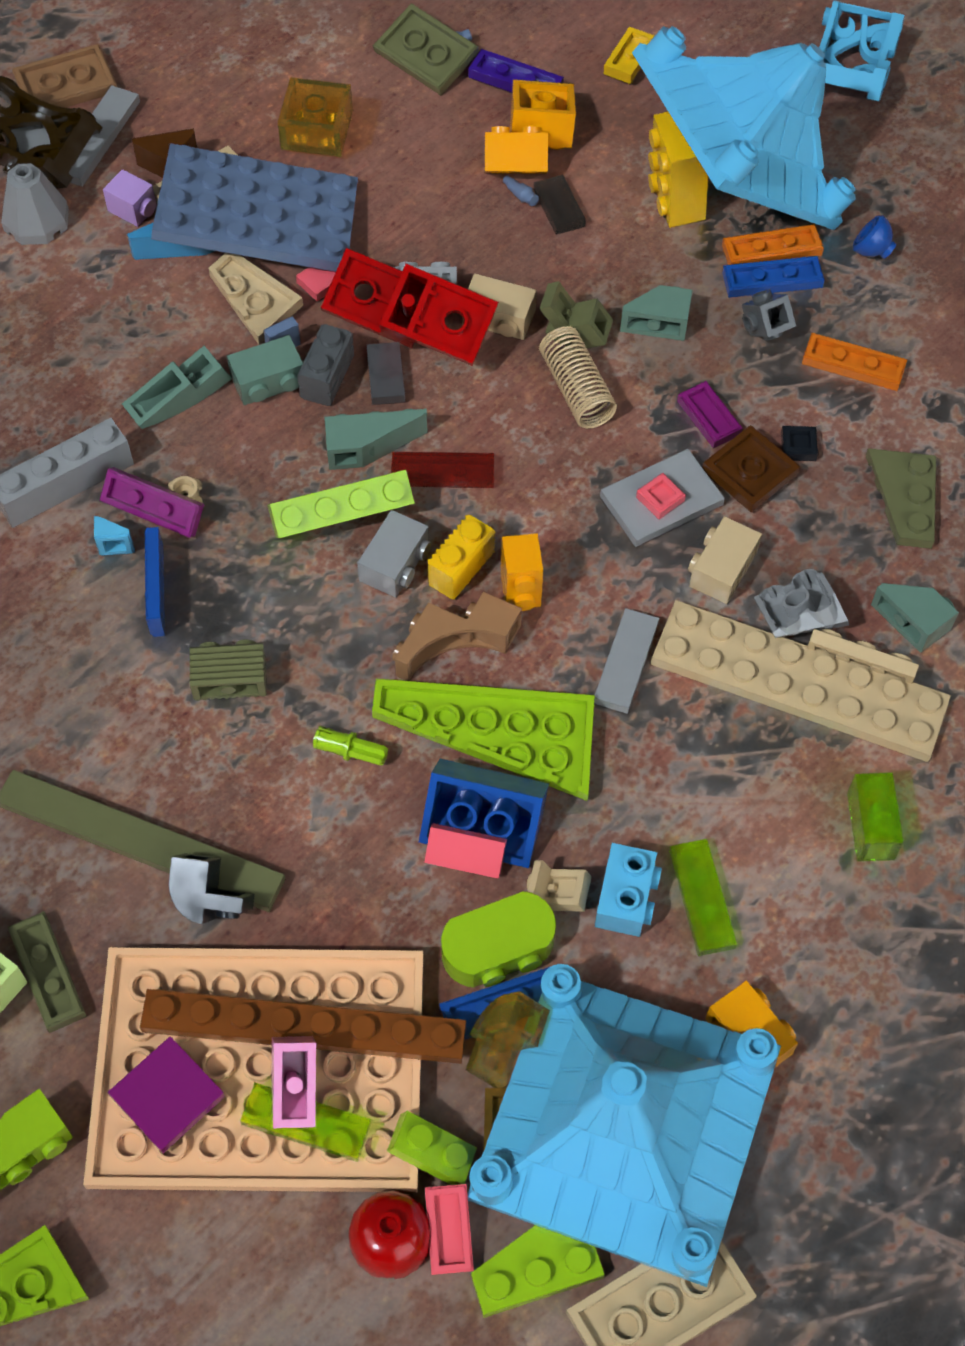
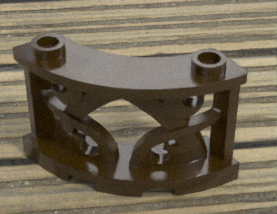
M0 76V97L11 104L9 107L0 105V115L2 116L0 117V142H5L1 133L10 141L7 146L0 144V165L5 167L3 173L7 174L17 164H33L47 177L56 189L68 187L73 179L69 174L71 168L91 136L99 134L103 127L96 122L94 115L85 109L63 108L46 103L20 89L12 79ZM42 125L49 136L50 144L36 146L24 154L19 153V145L11 129Z

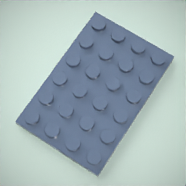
M170 143L151 240L336 272L345 249L350 248L358 177Z

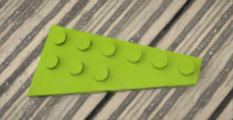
M376 679L372 706L373 718L529 779L549 783V786L588 801L595 695Z

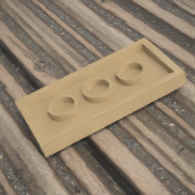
M721 1241L707 1287L640 1264L567 1309L566 1314L585 1346H683L754 1301L757 1295Z

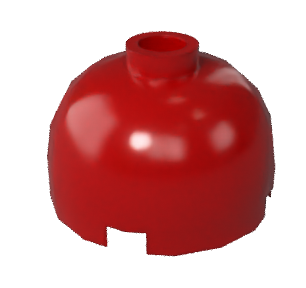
M394 1190L377 1192L365 1199L352 1216L348 1230L350 1250L358 1265L371 1276L377 1278H404L418 1270L428 1257L431 1235L427 1213L423 1206L410 1195Z

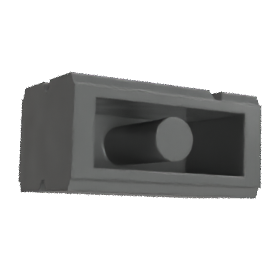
M324 324L321 325L316 335L317 338L314 339L297 377L301 398L331 406L354 357L353 333Z

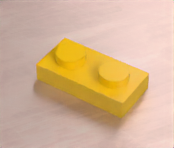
M629 26L604 64L603 74L631 84L641 69L632 52L639 43L647 45L654 35Z

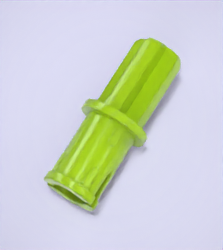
M319 726L313 740L314 749L343 756V759L349 761L352 757L381 766L384 765L388 755V748L386 746L357 738L356 732L347 734Z

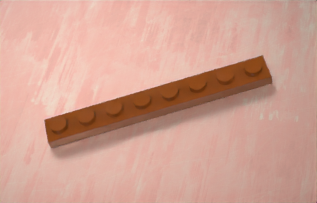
M147 989L140 1029L142 1033L272 1045V1037L313 1036L316 1042V1050L462 1064L466 1020Z

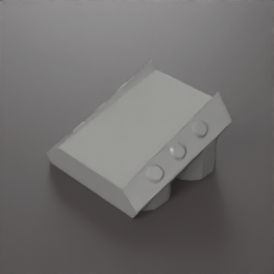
M806 569L797 573L790 584L785 586L773 585L764 589L760 595L754 596L775 638L813 632L814 629L820 631L822 629L849 626V621L824 574L822 572L818 573L814 569Z

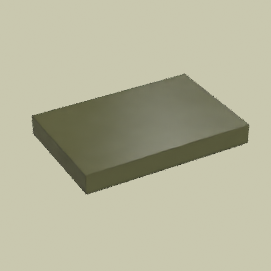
M412 3L373 45L374 51L440 96L479 53L477 45Z

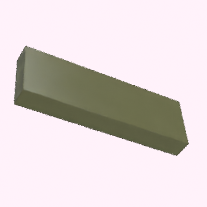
M41 912L9 926L8 930L48 1032L52 1033L87 1017L46 913Z

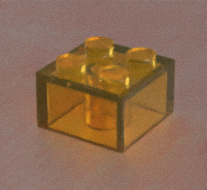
M290 77L278 119L281 150L342 157L353 114L351 85Z

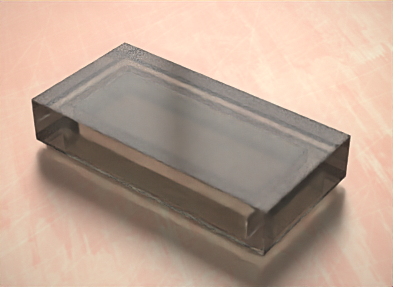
M563 174L534 182V192L539 196V202L556 235L585 227L586 219Z

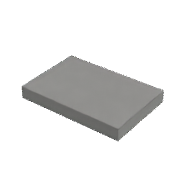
M689 449L609 485L600 491L601 499L635 547L722 506L725 500ZM661 473H664L686 494L684 503L659 520L636 498L638 489Z

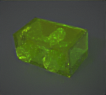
M893 772L855 774L847 796L857 862L895 860L904 842Z

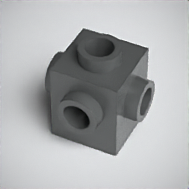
M764 290L753 294V300L741 304L744 312L742 316L743 324L750 333V336L772 340L782 336V332L796 327L789 297L786 294H775L771 290Z

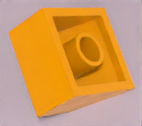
M513 80L510 132H523V127H541V133H548L549 148L556 150L572 148L576 118L574 84Z

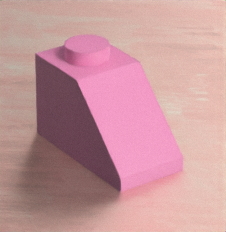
M313 1036L272 1037L273 1128L315 1127L316 1042Z

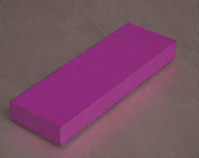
M115 467L108 468L99 500L189 538L196 535L204 504Z

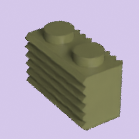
M245 639L236 642L235 645L220 646L216 642H204L199 647H190V688L193 699L199 701L200 699L213 700L216 698L220 700L230 697L235 699L236 697L266 696V656L263 643H256L253 640Z

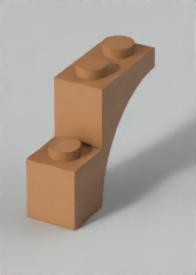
M485 592L481 594L477 603H470L464 618L428 603L422 614L417 613L412 619L409 627L410 634L406 641H400L394 650L392 660L395 661L396 676L405 681H410L417 670L426 662L442 653L459 648H487L506 654L521 627L522 608Z

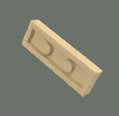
M814 629L807 647L813 651L816 648L836 655L835 658L845 662L851 660L868 666L870 670L880 674L885 672L903 678L905 682L912 684L919 664L913 663L906 655L900 653H891L889 655L878 651L874 645L868 642L857 641L854 643L845 640L839 633L829 629H822L821 631Z

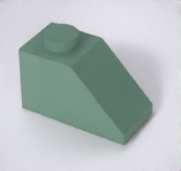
M659 285L625 304L622 309L620 332L685 341L693 290L677 286Z
M882 583L877 587L871 606L920 653L952 629L959 614L947 597L941 596L934 588Z

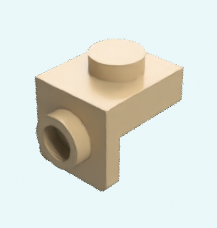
M535 860L532 873L527 879V891L544 899L552 911L584 912L592 876L587 870L551 869L543 860Z

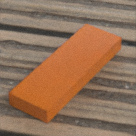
M815 224L723 238L722 242L728 265L822 256L824 249Z
M811 333L802 360L803 365L898 391L907 363L905 358L816 333Z

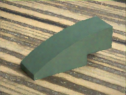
M203 346L179 367L172 361L123 402L122 405L138 426L144 429L178 415L196 405L232 378L211 352Z

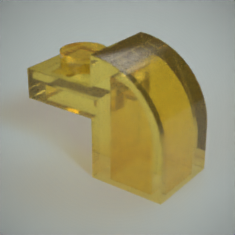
M520 991L496 998L484 1009L471 1030L470 1036L474 1037L476 1042L466 1070L495 1088L506 1087L518 1050L538 1047L550 1010Z

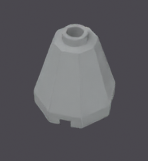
M17 164L7 173L1 219L4 232L9 236L10 233L14 235L15 240L21 245L48 244L54 240L53 234L60 230V234L66 231L69 214L67 200L47 177L33 164Z

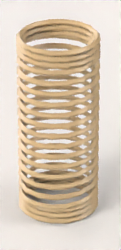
M571 326L556 328L549 332L542 339L539 350L577 424L585 429L601 426L613 417L617 404L594 364L576 328ZM565 334H574V335H567V336H564V337L559 338L558 340H556L555 342H553V343L548 347L547 351L545 352V349H546L547 345H548L552 340H554L555 338H557V337H559V336H562V335H565ZM573 337L575 338L573 340L562 342L561 344L556 346L550 353H548L549 350L561 340ZM572 342L570 345H568V346L562 348L561 350H559L558 352L554 353V352H555L558 348H560L561 346ZM602 402H605L602 406L595 409L594 411L584 413L586 410H590L598 406ZM608 402H610V404L608 405V407H607L605 410H603L601 413H599V414H597V415H595V416H592V417L581 418V416L591 415V414H594V413L600 411L602 408H604V407L607 405Z

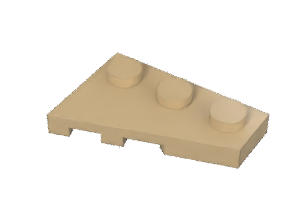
M225 253L208 268L211 279L259 345L265 341L264 329L291 317L303 306V299L300 295L241 255Z

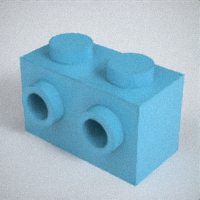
M616 843L611 844L596 914V928L640 937L642 925H651L655 902L648 901L650 889L658 890L662 867L655 866L657 852Z

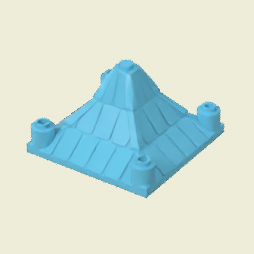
M674 26L670 28L662 27L647 45L639 43L632 54L717 190L835 230L843 222L841 214L856 199L854 194L856 189L845 177L841 179L833 177L827 183L821 171L824 168L818 118L821 116L824 99L826 65L823 61L825 55L819 47L813 43L809 46L797 43L755 53L750 57L698 56L696 59L682 55L686 50L684 43L686 38Z
M553 965L542 976V994L481 1158L475 1161L471 1167L469 1176L471 1184L467 1193L468 1201L707 1287L781 1045H778L772 1034L764 1029L753 1028L745 1031L743 1034L733 1032L723 1027L581 981L578 972L569 965Z

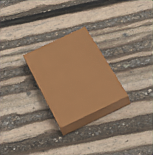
M99 44L12 68L14 78L20 89L46 103L63 108L104 97L111 85L117 87Z

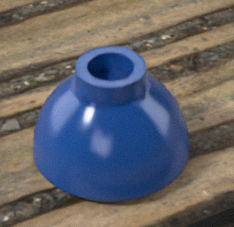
M878 215L870 220L853 242V251L864 257L881 256L885 259L896 247V243L893 241L891 224L884 215Z

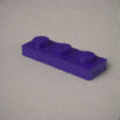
M484 49L479 51L469 67V78L511 93L513 80L563 83L564 81L562 76Z

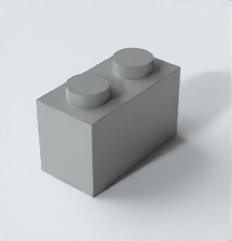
M391 510L357 563L359 581L396 598L403 587L407 588L411 584L415 574L414 568L419 560L424 561L430 552L432 542L429 541V526Z

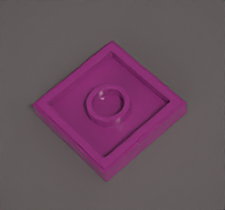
M171 1036L107 1092L162 1154L225 1098L224 1092Z

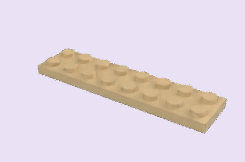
M675 600L652 656L651 665L929 762L951 695L914 682L912 684L907 683L905 679L885 672L880 674L870 670L868 666L851 660L845 662L835 658L836 655L816 648L814 651L807 648V645L784 637L775 638L770 632Z

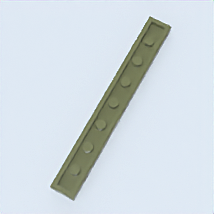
M12 770L0 791V808L169 874L172 856L188 853L221 858L218 889L255 894L253 907L266 912H270L286 880L285 875L16 770Z

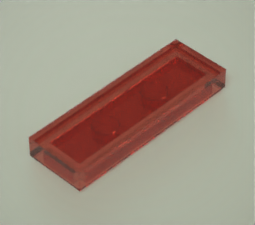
M392 452L391 473L406 470L410 487L494 488V453Z

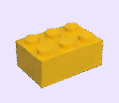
M669 112L653 115V129L649 130V140L653 151L648 153L649 164L652 170V174H648V182L651 192L657 193L659 215L665 216L669 228L706 220L708 175Z

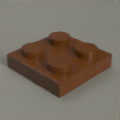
M750 425L704 461L702 468L712 480L748 511L752 512L797 476L800 466Z

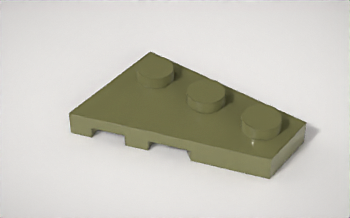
M868 448L866 459L868 465L872 466L875 474L874 482L877 490L881 491L886 506L885 513L896 544L932 549L935 541L936 456Z

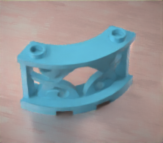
M833 0L832 7H826L822 25L826 26L819 46L825 55L823 59L826 65L825 84L868 93L867 99L880 101L891 69V61H887V58L892 59L895 56L905 15ZM842 12L860 16L861 29L855 31V22L851 17L848 20V27L841 28L838 21ZM868 18L888 22L867 27ZM832 38L835 41V43L829 46ZM859 45L861 57L869 64L858 65L852 69L843 67L837 61L836 56ZM871 48H878L879 50H877V51H871L870 49H871Z

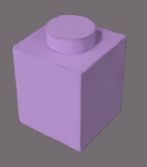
M123 169L103 188L108 212L137 227L146 218L150 217L157 207L153 185Z

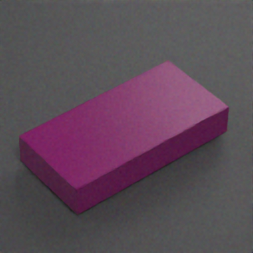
M707 381L678 394L677 402L713 449L732 440L742 432V426Z

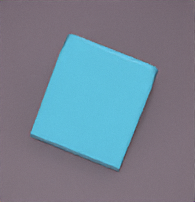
M94 516V539L101 556L135 553L129 529L104 518Z

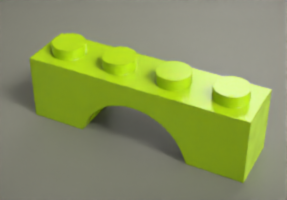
M402 470L268 504L267 506L276 538H283L415 503L407 471Z

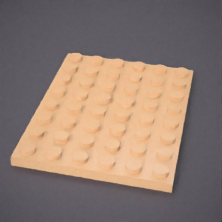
M108 948L83 1184L86 1189L384 1192L394 1190L398 1192H418V1168L387 1152L400 1114L408 1110L420 1117L421 1060L316 1050L315 1127L273 1128L272 1045L142 1033L140 1023L147 989L422 1016L423 951ZM171 1036L224 1092L225 1098L162 1154L107 1092Z

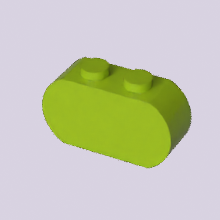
M522 891L451 918L445 925L441 936L442 962L446 972L459 984L474 988L482 984L485 987L494 986L502 982L506 975L518 970L526 973L542 965V961L548 958L553 949L556 930L554 913L544 899L533 893Z

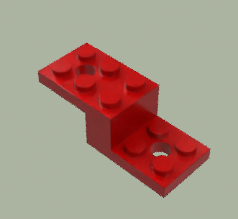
M346 248L321 305V311L392 341L399 342L411 349L416 342L473 366L499 302L409 264H405L403 271ZM361 284H368L374 290L373 295L367 300H360L355 296V289ZM449 314H460L464 318V325L457 330L449 329L445 324V319Z

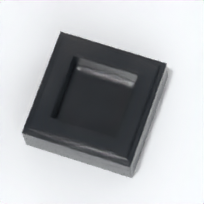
M782 426V452L793 461H816L818 456L816 427Z

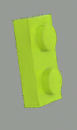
M407 1110L400 1114L387 1152L452 1185L465 1183L477 1147Z

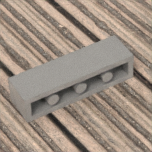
M109 418L0 474L1 512L11 527L14 528L102 482L106 478L108 468L115 467L123 471L134 465L127 439L112 418Z

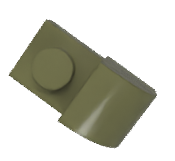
M559 281L548 283L539 308L549 320L545 333L548 334L556 328L571 326L576 328L586 348L606 345L613 319L598 298L575 303ZM565 334L555 338L554 341L558 340L561 337L574 334ZM573 337V338H567V339L561 340V341L558 342V343L561 344L562 342H565V341H568V340H573V339H575V338H574V337Z

